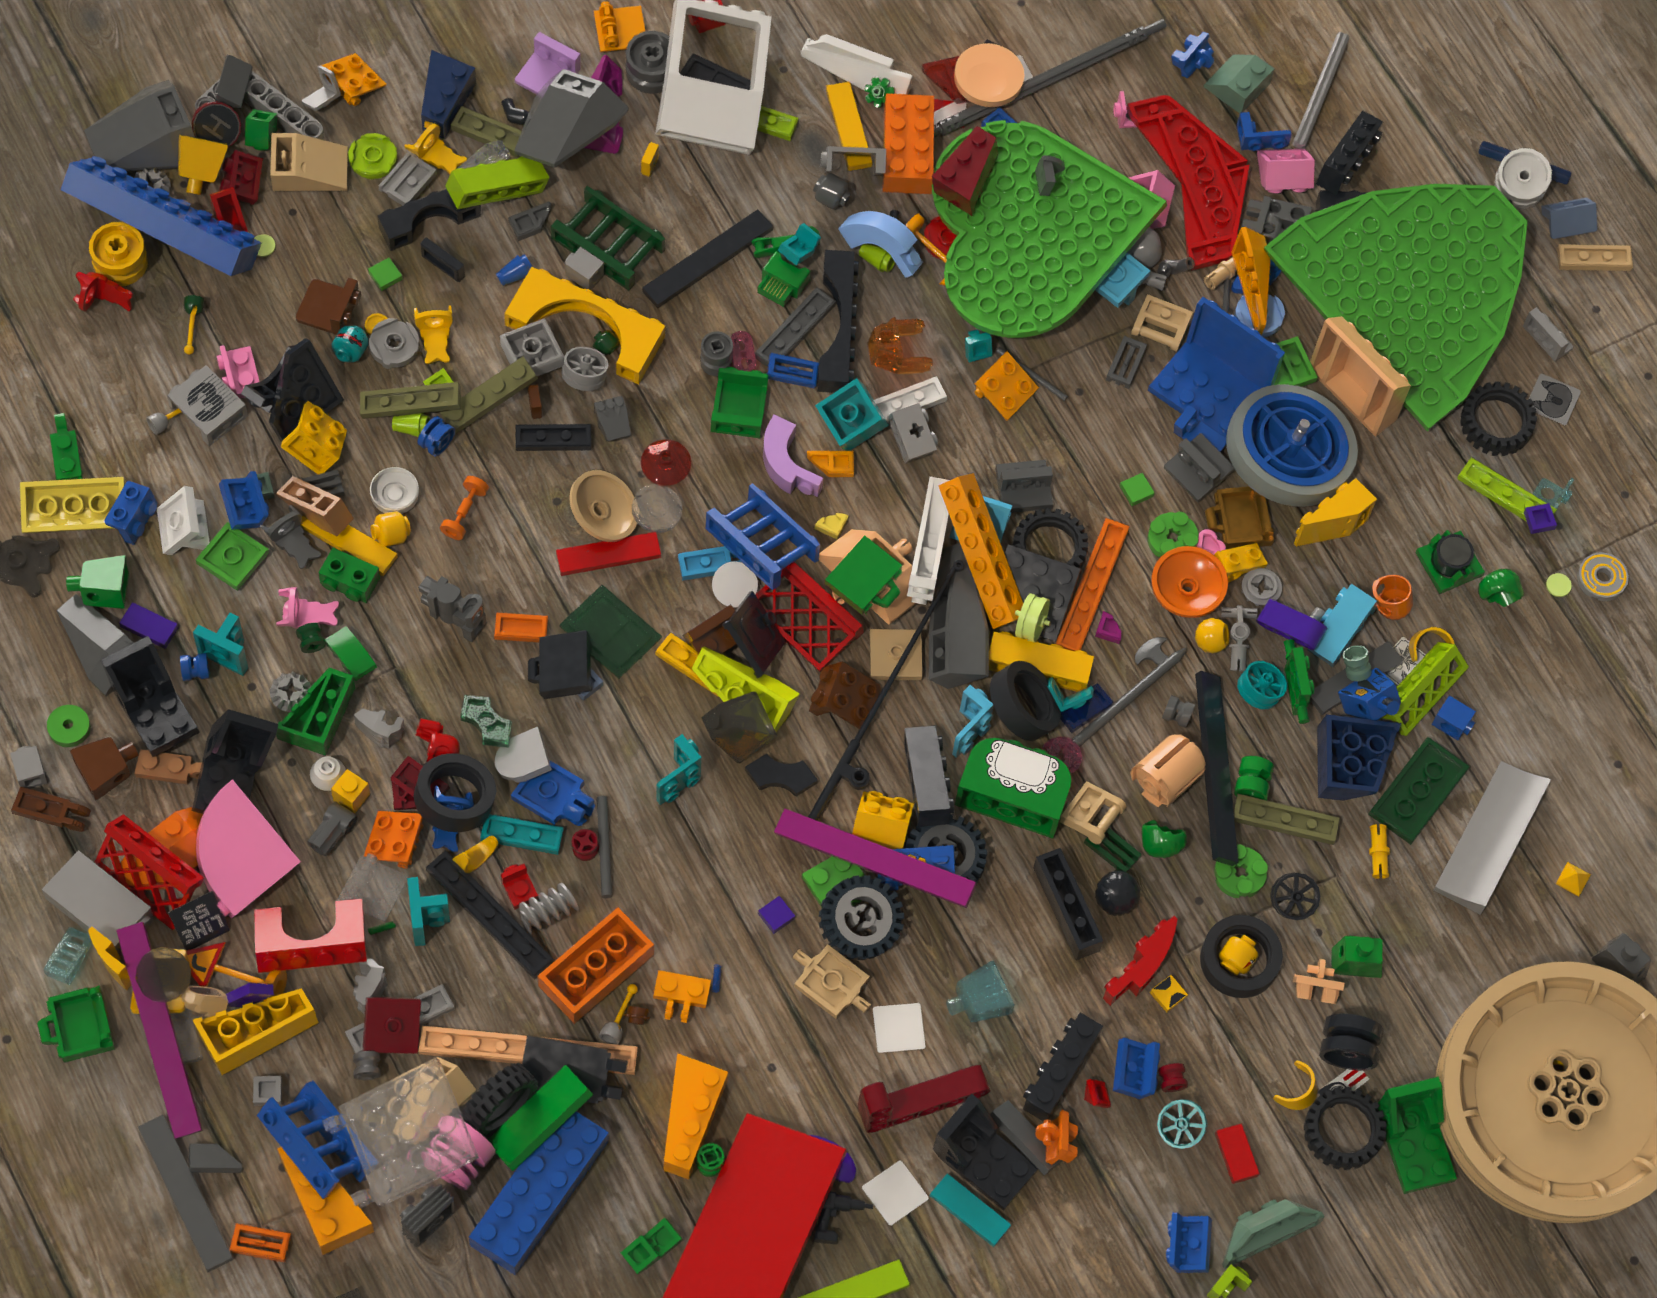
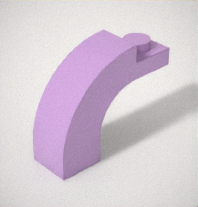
M773 415L766 428L763 445V460L768 475L779 488L790 495L793 489L797 487L806 495L812 494L818 497L822 490L823 478L797 466L790 459L787 452L795 438L796 425Z

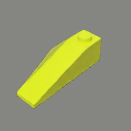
M702 647L692 667V670L709 690L715 692L725 703L724 707L729 712L732 711L741 721L740 725L744 730L766 744L771 741L787 719L800 693L766 674L756 678L753 668L707 647Z

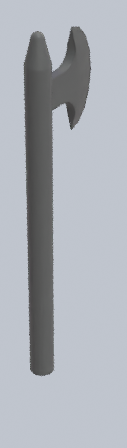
M1155 637L1145 642L1135 655L1136 664L1138 665L1144 660H1152L1158 666L1071 740L1073 746L1078 748L1177 664L1187 649L1182 648L1167 657L1160 649L1167 638Z

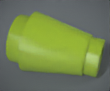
M863 244L859 250V256L880 272H890L895 265L891 255L881 247Z
M424 413L394 416L392 419V430L419 437L422 429L431 418L424 415Z

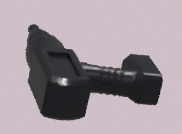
M830 1191L820 1212L814 1242L836 1245L838 1243V1234L833 1230H828L830 1218H836L837 1211L850 1212V1210L859 1211L864 1210V1208L873 1209V1204H866L862 1200L851 1199V1196L840 1195Z

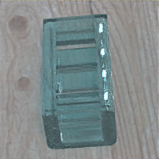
M69 927L43 969L45 975L71 985L92 944L90 935ZM73 936L83 940L84 942L82 945H80L78 943L70 941V939ZM67 945L78 949L77 954L66 950ZM62 955L73 958L72 962L62 959ZM58 963L67 966V970L58 968Z

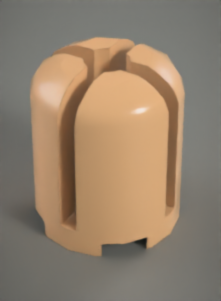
M1171 735L1131 769L1130 774L1132 781L1137 778L1139 784L1145 790L1141 793L1142 796L1157 807L1161 804L1168 807L1204 774L1206 763L1201 750L1194 742H1190L1188 738L1182 735Z

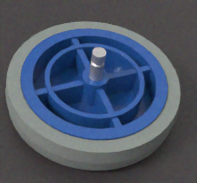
M1271 385L1251 393L1233 413L1226 435V446L1230 461L1242 480L1265 498L1288 506H1313L1320 504L1326 497L1331 499L1336 495V490L1350 479L1358 456L1355 433L1340 409L1322 395L1295 385Z

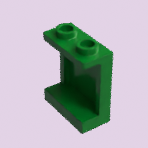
M734 367L719 368L710 432L760 438L769 375L757 370L749 372L738 370Z

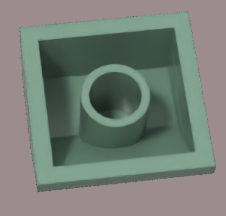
M1233 54L1204 84V88L1238 113H1243L1270 85L1274 68L1256 55Z

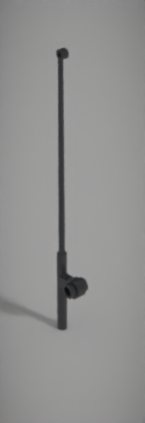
M961 560L954 562L856 737L850 741L811 810L809 818L818 821L841 778L848 781L850 786L856 790H863L868 786L870 781L868 771L861 767L854 768L849 764L860 746L863 735L955 571L960 572L963 570L964 563ZM862 777L863 780L858 781L855 778Z

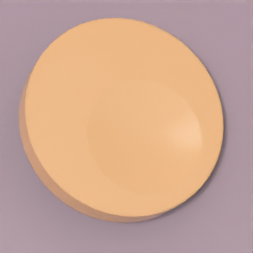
M979 44L968 48L960 55L955 66L954 80L959 92L970 102L983 107H999L1010 103L1019 95L1024 81V69L1018 57L1007 48L996 44Z

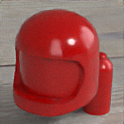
M420 718L415 736L429 742L426 762L443 754H459V741L454 736L443 734L444 727L440 722Z

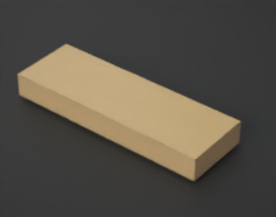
M1559 244L1557 247L1559 270L1631 271L1633 268L1631 246Z

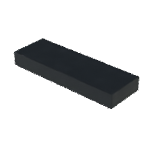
M591 424L515 425L516 451L591 450Z

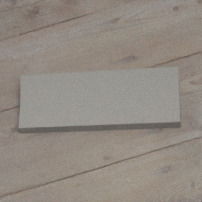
M1501 761L1441 874L1434 891L1481 915L1551 779L1520 770Z

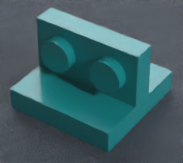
M229 613L217 633L198 624L193 632L198 654L207 653L209 660L244 676L248 670V663L243 647L244 637L239 616Z
M418 877L407 878L415 946L426 945L424 925L440 927L450 922L447 894L421 897Z

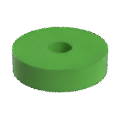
M76 705L60 706L48 717L47 730L49 736L59 746H77L84 742L90 733L91 725L88 715L82 708ZM68 723L73 724V726L70 729L64 728V726Z

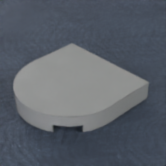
M538 727L516 735L500 746L495 756V767L502 778L519 783L552 770L543 737Z

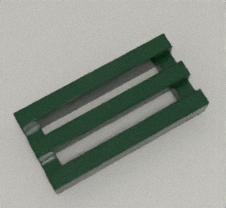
M1110 828L1104 833L1107 838H1104L1101 843L1126 862V866L1100 845L1091 842L1088 837L1085 839L1084 844L1118 871L1128 872L1142 855Z

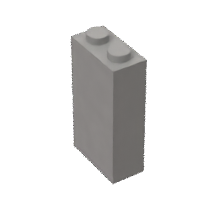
M79 850L42 888L46 900L88 932L91 926L113 943L118 954L121 953L122 949L117 929L139 922H144L147 929L153 921L152 918L154 916L150 906Z

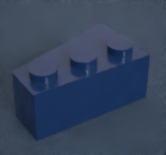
M431 50L421 112L422 131L426 130L424 127L425 121L435 123L440 126L439 138L445 139L461 106H464L476 85L475 67Z

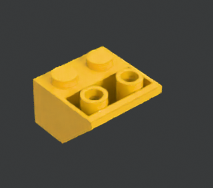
M863 791L852 834L889 849H903L914 803L902 797H886L877 791Z

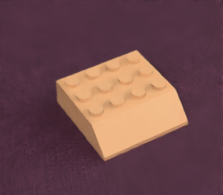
M1342 316L1326 319L1310 360L1318 377L1317 379L1376 437L1397 420L1411 385L1403 374H1399L1392 367L1386 357L1381 356L1374 349L1373 344L1369 340L1364 339L1357 332L1356 327L1351 322H1347Z

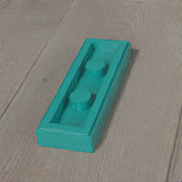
M490 814L483 823L480 840L483 841L490 835H493L497 838L500 845L559 855L564 827Z
M948 1173L930 1193L931 1198L993 1248L1011 1227L1008 1221Z

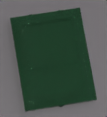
M601 585L594 593L588 596L559 625L566 633L587 630L592 642L591 655L618 679L662 638L658 632L604 585Z

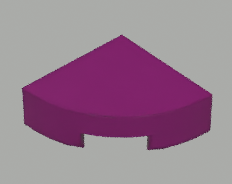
M1103 611L1095 637L1120 644L1121 629L1114 620V617Z

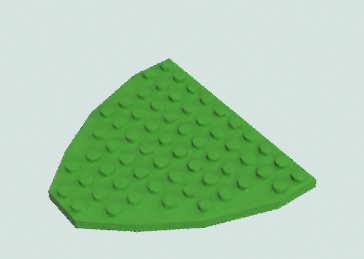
M1428 184L1371 191L1301 217L1268 243L1264 250L1276 266L1325 319L1342 316L1347 322H1351L1356 327L1357 332L1364 339L1369 340L1373 344L1374 349L1381 356L1386 357L1399 374H1403L1407 378L1411 387L1403 405L1428 431L1465 401L1505 335L1522 276L1528 221L1495 186Z

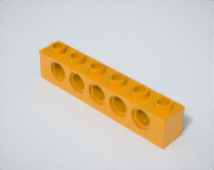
M974 473L959 476L938 485L992 628L996 629L1018 621L1019 616L1015 615L1016 610L1021 611L1023 601Z

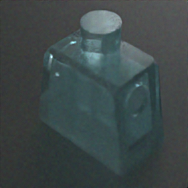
M994 960L959 980L955 989L958 996L946 1001L947 1008L952 1016L965 1011L970 1022L1012 1014L1015 1006Z

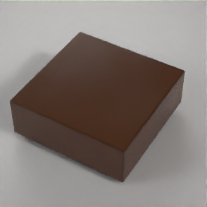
M538 384L529 385L528 398L531 417L533 419L542 418Z

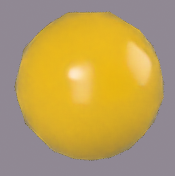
M1215 618L1203 620L1198 624L1195 631V640L1198 647L1204 652L1212 654L1224 650L1229 644L1227 624Z

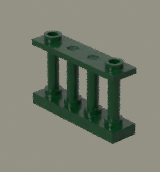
M586 186L584 188V202L586 204L568 224H563L556 219L551 225V238L573 253L580 247L604 262V275L630 291L635 285L634 269L652 248L662 254L665 251V238L658 230H652L606 199L599 190H593ZM595 208L604 214L605 217L587 237H583L575 232V229ZM613 222L623 227L625 230L607 250H602L594 244ZM633 235L645 242L627 263H621L614 258Z

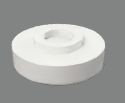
M399 467L386 468L377 473L371 482V500L375 507L383 513L397 511L403 514L412 509L418 501V482L415 476L406 469Z

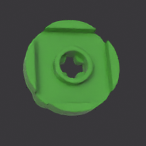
M1169 512L1159 515L1151 522L1147 542L1151 551L1160 558L1166 552L1177 547H1196L1199 533L1196 525L1188 518L1186 513ZM1169 533L1178 535L1176 542L1173 539L1167 538Z
M1237 844L1239 863L1230 866L1216 861L1214 866L1215 881L1219 889L1230 897H1251L1262 889L1267 878L1268 865L1258 852ZM1234 868H1244L1247 876L1241 875L1237 877L1235 875L1236 869Z

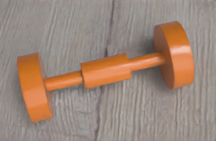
M466 477L463 486L470 493L460 504L456 512L457 518L455 521L445 519L440 526L441 532L452 539L462 540L466 533L465 528L459 523L462 518L466 517L472 506L473 496L483 497L489 490L488 484L478 477Z

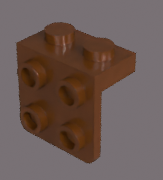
M348 278L344 288L318 279L312 280L296 314V321L337 335L342 327L350 324L352 311L360 301L361 291H359L358 280Z
M843 661L826 666L820 673L819 685L811 697L812 703L809 712L816 716L832 712L860 729L881 691L880 685Z

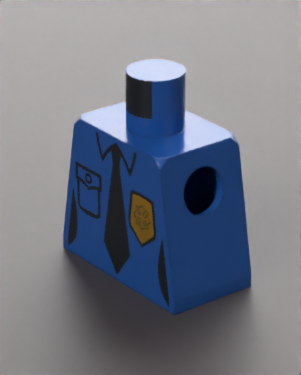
M1378 668L1372 670L1369 678L1363 681H1354L1338 691L1344 712L1361 719L1378 720L1386 714L1395 715L1399 711L1401 704L1396 685Z

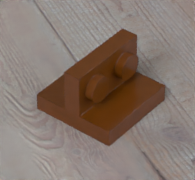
M730 604L682 636L687 644L690 643L698 655L702 647H707L720 654L737 644L729 631L722 626L725 621L730 619L735 609Z

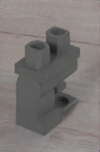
M1264 196L1263 202L1250 199L1246 215L1256 217L1258 220L1256 222L1244 218L1242 227H1247L1264 235L1268 244L1298 219L1309 215L1312 207L1282 200H1271L1272 197Z
M426 576L419 585V591L423 593L420 598L421 603L429 607L430 616L435 619L440 616L443 622L460 627L463 631V637L473 642L487 623L481 596L479 594H468L463 598L460 588L450 584L448 579L441 576L438 582Z

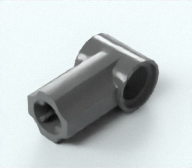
M337 801L333 802L326 810L323 822L307 841L308 845L318 854L327 856L342 835H347L353 829L358 820V815Z

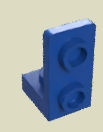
M1250 112L1240 113L1236 125L1241 150L1281 149L1289 145L1292 136L1291 130L1256 132V125L1254 121H1251Z
M1188 405L1174 423V434L1183 440L1187 438L1191 442L1201 433L1221 453L1226 446V438L1197 418V410Z

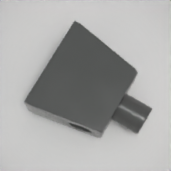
M1624 933L1610 940L1591 958L1598 966L1617 972L1637 984L1647 976L1651 962L1650 957L1640 948V945L1632 941Z

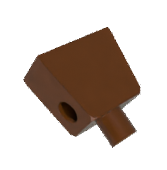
M111 737L70 750L72 759L95 801L129 778L130 772L126 762L139 756L132 742L117 748Z

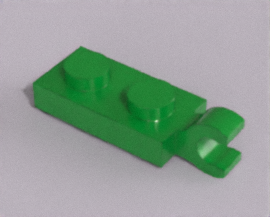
M65 413L55 414L57 433L50 434L56 480L83 479L76 431H68Z

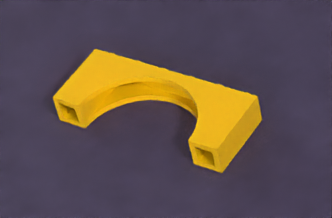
M531 267L504 313L505 326L515 330L550 315L567 311H577L593 315L604 321L619 338L621 352L616 363V375L639 385L665 339V325L655 318L649 319L640 315L638 311L632 308H624L612 299L599 297L589 289H581L573 285L569 280L556 278L544 269L538 270Z

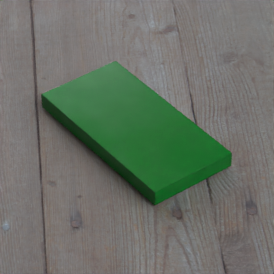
M565 1065L487 1140L492 1144L496 1154L514 1171L593 1094Z

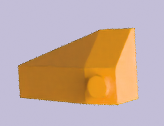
M1241 227L1232 249V256L1253 327L1262 336L1267 318L1270 257L1264 250V247L1267 245L1264 235L1247 227Z

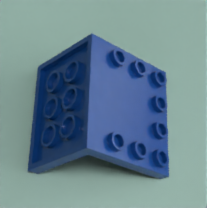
M1202 297L1197 303L1186 342L1149 385L1148 391L1181 414L1188 405L1192 406L1197 410V418L1226 438L1233 413L1242 401L1254 391L1274 385L1285 352L1276 343L1269 342L1263 338L1257 330L1241 323L1235 315L1228 314L1222 310L1216 302Z

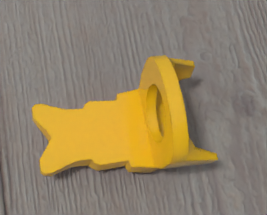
M428 121L424 122L426 130L413 145H404L405 149L418 156L419 159L428 165L432 164L438 169H444L449 174L467 161L465 156L456 155L452 149L445 146V143L439 139L440 126Z
M451 305L448 307V311L432 310L418 313L417 308H414L415 324L420 330L421 339L424 340V349L427 351L425 364H431L436 361L450 362L446 349L448 348L447 338H449L450 326L453 320Z

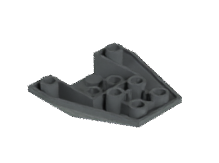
M562 69L535 96L514 152L516 155L555 168L616 126L629 110L628 106L603 82Z
M169 80L145 87L84 130L94 156L104 159L106 164L111 167H119L126 171L144 170V168L153 170L155 167L157 169L178 168L179 134L195 138L177 91Z

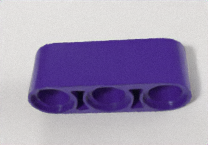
M1272 599L1268 600L1256 619V622L1265 629L1288 640L1293 639L1295 643L1312 651L1315 650L1328 629L1318 620Z

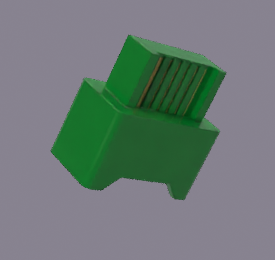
M775 251L762 269V281L758 286L757 293L784 307L791 296L795 299L799 297L810 281L811 271L807 268H796L782 260L781 254Z

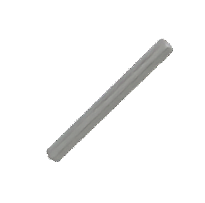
M1339 32L1336 35L1293 142L1295 148L1304 149L1306 147L1348 43V34Z

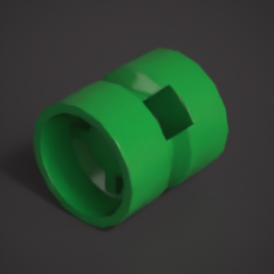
M1258 756L1243 757L1238 772L1240 777L1236 781L1235 796L1237 797V794L1267 800L1270 789L1268 782L1272 779L1274 764Z

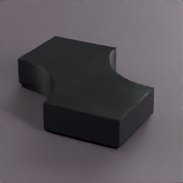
M766 753L745 767V771L759 790L768 787H781L797 797L818 783V779L803 760L793 764H783L773 760Z

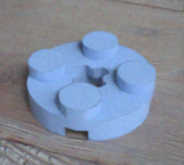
M1268 294L1266 326L1262 337L1273 335L1280 330L1285 309L1281 300L1275 295L1272 297ZM1243 295L1237 303L1235 316L1241 323L1254 329Z

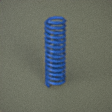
M716 964L714 965L712 990L714 991L712 992H719L722 967Z

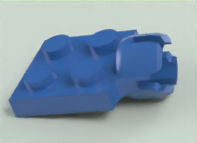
M550 761L551 771L520 782L511 794L513 801L553 825L560 819H566L576 826H582L587 822L583 816L590 817L595 807L594 799L581 791L585 785L584 780Z

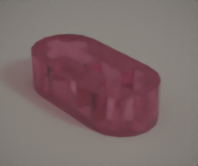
M745 331L735 332L731 336L733 342V367L749 372L756 370V357L751 335ZM738 340H742L745 344L744 350H740ZM742 358L746 359L747 369H744L743 365H741Z

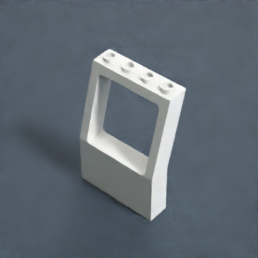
M699 0L674 1L665 78L655 135L750 155L755 147L763 97L771 16H767L764 12L758 10L744 11L736 5L722 6L713 0H705V2ZM685 14L752 28L756 31L750 90L686 77L679 73Z

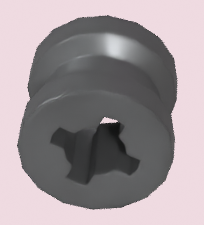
M374 1051L355 1053L353 1055V1062L356 1064V1069L353 1071L354 1078L358 1080L379 1078L381 1076V1070L378 1068L380 1053Z

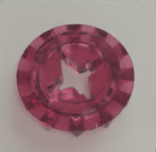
M1055 737L1047 741L1042 750L1046 751L1048 755L1058 756L1061 749H1063L1064 757L1068 758L1063 762L1068 767L1070 774L1078 770L1082 761V753L1079 746L1073 740L1066 737Z

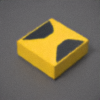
M1172 975L1168 976L1150 991V994L1166 1013L1188 996Z

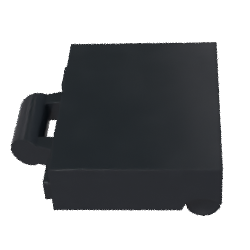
M588 631L539 637V656L528 660V681L539 684V694L544 699L577 695L583 691L591 692L593 690L591 683L592 642Z

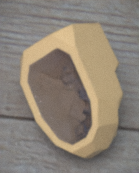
M189 986L181 996L185 1007L190 1009L193 1015L203 1018L215 1016V1013L226 1010L228 1005L226 994L212 987Z

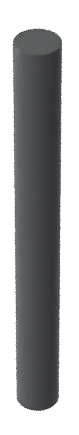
M598 796L597 816L602 898H611L612 883L607 797Z

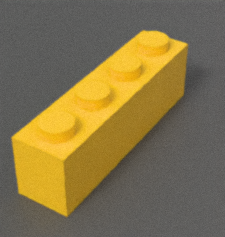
M994 632L989 649V670L999 672L1015 661H1025L1040 670L1048 681L1049 678L1053 677L1059 688L1079 692L1087 687L1094 656L1081 650H1067L1057 644L1047 645L1038 641L1034 643L1026 638L1015 637L1009 632Z

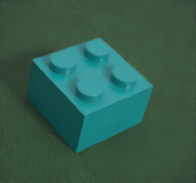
M858 378L815 405L839 446L845 451L852 450L889 426L868 390Z

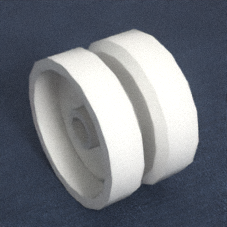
M1521 148L1511 151L1503 158L1495 176V187L1508 200H1512L1515 208L1526 209L1535 206L1543 199L1551 182L1552 170L1549 161L1541 153L1533 149Z

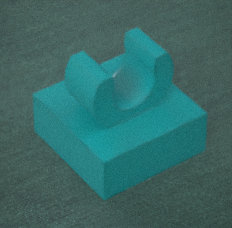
M978 329L969 331V337L965 338V353L968 362L991 357L992 338L990 334L986 332L980 334Z

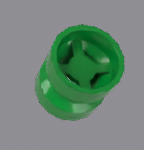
M708 1143L701 1146L698 1150L696 1164L698 1171L702 1175L714 1177L721 1171L724 1164V1152L717 1144Z

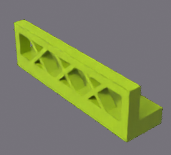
M1437 642L1396 687L1401 700L1399 711L1395 715L1386 714L1381 718L1392 720L1394 723H1401L1399 729L1401 735L1407 736L1469 668L1456 645ZM1454 659L1458 667L1452 673H1449L1450 662ZM1437 676H1441L1440 687L1437 690H1433L1434 680ZM1425 693V702L1421 707H1418V697ZM1406 710H1410L1409 721L1404 725L1400 717Z

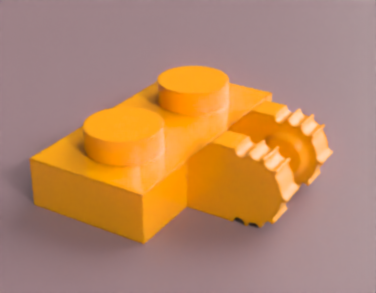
M658 970L653 999L667 1001L664 1019L671 1020L674 1003L684 1004L680 1016L683 1023L688 1021L690 1006L706 1008L711 980Z

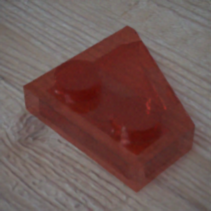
M960 56L922 64V72L956 104L969 101L959 92L954 80L955 66Z

